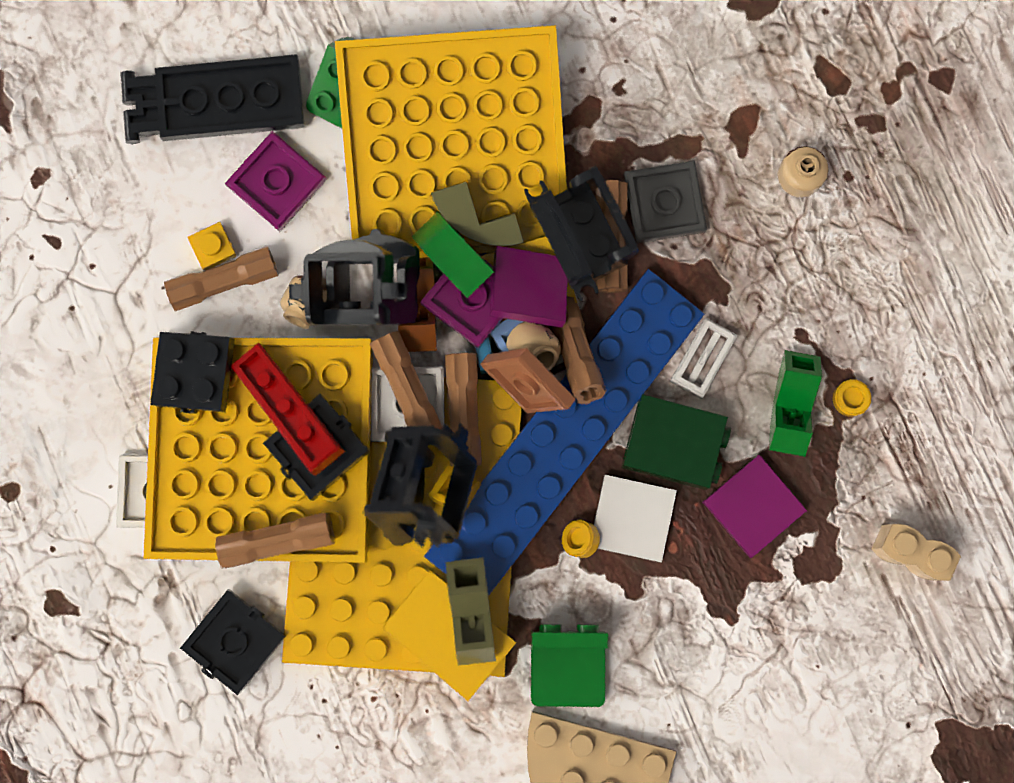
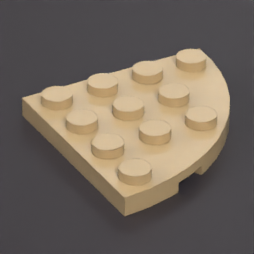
M531 712L527 738V761L530 783H669L676 755L675 750L542 713Z

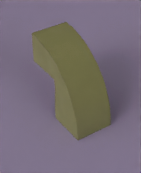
M467 182L431 192L434 203L441 215L454 229L474 241L494 246L524 243L515 213L479 223Z
M475 558L445 562L458 666L496 661L484 559Z

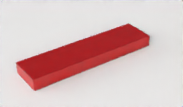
M259 342L230 366L314 476L318 475L345 452L265 347Z

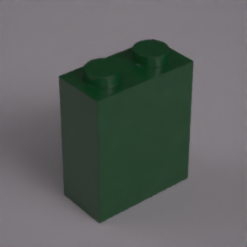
M642 394L637 403L621 468L702 490L710 489L711 483H718L721 474L722 463L717 462L720 447L726 449L729 442L731 427L726 426L728 417Z

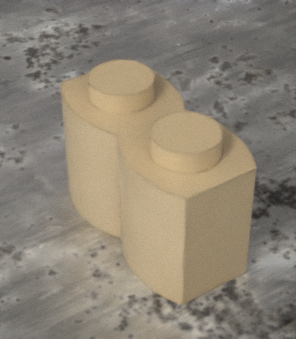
M903 524L881 526L871 548L882 560L891 564L905 565L916 576L931 581H950L961 558L960 554L950 545L936 540H926L916 529Z

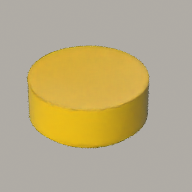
M854 379L847 380L839 384L834 390L832 398L834 407L844 416H858L869 408L871 392L863 382Z
M575 520L570 522L563 531L562 546L566 553L571 556L588 558L596 552L599 546L600 535L598 529L592 523Z

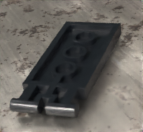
M298 55L155 68V75L135 77L134 71L120 72L122 103L124 105H136V109L123 111L125 143L138 144L140 143L141 136L160 135L162 141L305 128Z

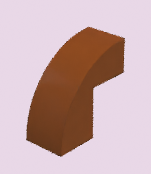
M429 257L420 258V276L417 284L418 315L416 323L398 324V331L408 352L437 351L436 316L421 305L422 299L435 285L434 263Z

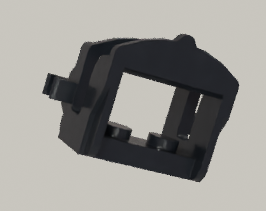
M596 165L570 180V188L553 196L551 190L547 189L543 181H540L543 191L536 197L531 196L528 189L524 190L533 215L538 219L567 277L569 286L574 290L580 302H583V298L580 295L582 288L586 286L592 287L595 294L598 295L599 291L595 281L628 265V260L639 252V248L620 208ZM597 188L627 244L622 248L592 192Z
M373 229L370 235L362 236L355 240L337 241L322 247L313 254H307L303 260L304 275L301 279V284H289V299H301V303L305 305L306 321L310 325H395L416 323L418 315L417 284L420 276L419 249L402 238L386 235L382 229ZM322 261H328L326 266L327 299L325 302L323 301ZM394 263H398L397 283H394ZM349 264H372L373 301H370V308H361V301H350Z
M461 423L458 425V430L455 433L447 424H444L442 429H437L434 425L391 427L390 431L385 432L384 440L387 445L371 502L364 506L363 513L383 531V536L393 545L403 546L414 540L423 548L425 540L429 537V541L438 548L441 543H453L454 539L459 538L477 468V460L469 453L468 446L466 445L469 431ZM430 445L435 446L454 465L441 517L432 508L423 504L425 468L433 465L435 454L428 447Z

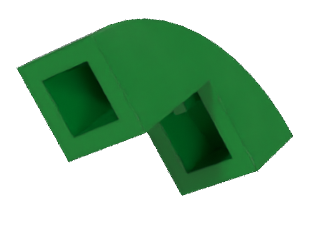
M439 211L412 236L424 253L467 298L494 273L492 267L444 219Z
M788 350L784 351L773 400L769 450L806 456L813 434L811 411L822 379L820 356Z

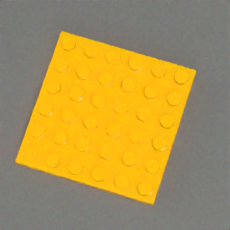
M556 25L335 41L352 240L370 235L373 229H382L386 235L402 238L418 247L420 258L428 257L412 236L439 211L434 203L431 192L463 182H467L479 223L515 213L523 242L546 236L538 219L533 215L524 190L528 189L529 194L533 197L540 195L543 191L540 181H543L547 189L551 190L553 196L567 190ZM461 234L478 254L494 252L497 247L474 241Z
M153 338L150 403L159 338ZM233 338L235 343L232 364L259 342L265 347L307 403L311 402L319 394L323 395L340 416L343 414L353 425L351 427L353 432L370 450L373 350L370 345L373 340L371 338ZM232 368L226 413L197 410V414L181 412V409L150 405L143 559L218 560L215 547V539L218 536L240 531L257 530L326 512L329 513L332 520L335 544L311 550H299L256 561L367 563L369 518L364 515L363 510L364 506L369 504L370 452L318 498L312 501L293 479L288 480L280 471L281 464L263 444L278 429Z

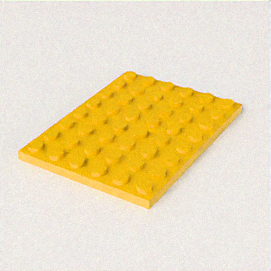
M444 377V424H447L450 428L448 386L446 377ZM478 379L477 404L482 465L477 466L474 478L481 483L520 433L521 407L495 380ZM371 442L369 504L384 456L386 442ZM430 445L428 447L435 454L433 465L425 468L423 504L432 508L441 517L443 506L432 501L428 494L446 467L450 465V461L435 446ZM368 519L367 563L290 561L284 629L286 637L283 641L282 663L433 672L382 629L430 570L447 583V575L423 557L433 544L429 541V537L425 540L423 548L414 540L403 546H395L383 536V531ZM511 567L488 596L491 621L506 634L508 628ZM506 656L489 676H505Z

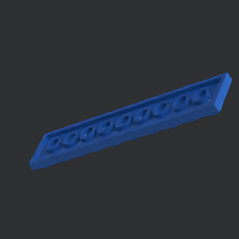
M646 270L589 343L595 363L600 369L606 387L605 395L601 399L594 400L589 404H579L575 400L569 409L536 412L480 483L481 486L466 509L459 538L454 539L453 543H441L438 548L432 544L423 557L445 574V562L483 558L489 596L639 401L641 395L645 393L705 314L651 270ZM565 374L563 378L560 380V383L572 395L570 385Z

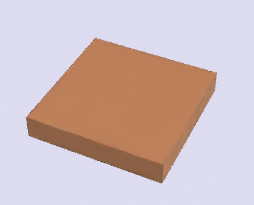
M527 348L488 354L481 362V367L527 414L569 409L576 400Z

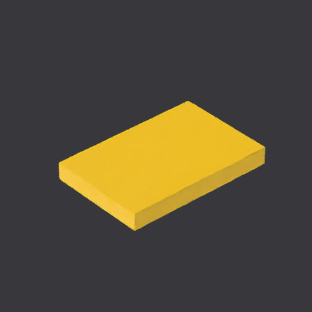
M432 570L427 573L382 627V629L467 701L470 700L516 644L511 637L491 621L496 661L458 666L448 585Z

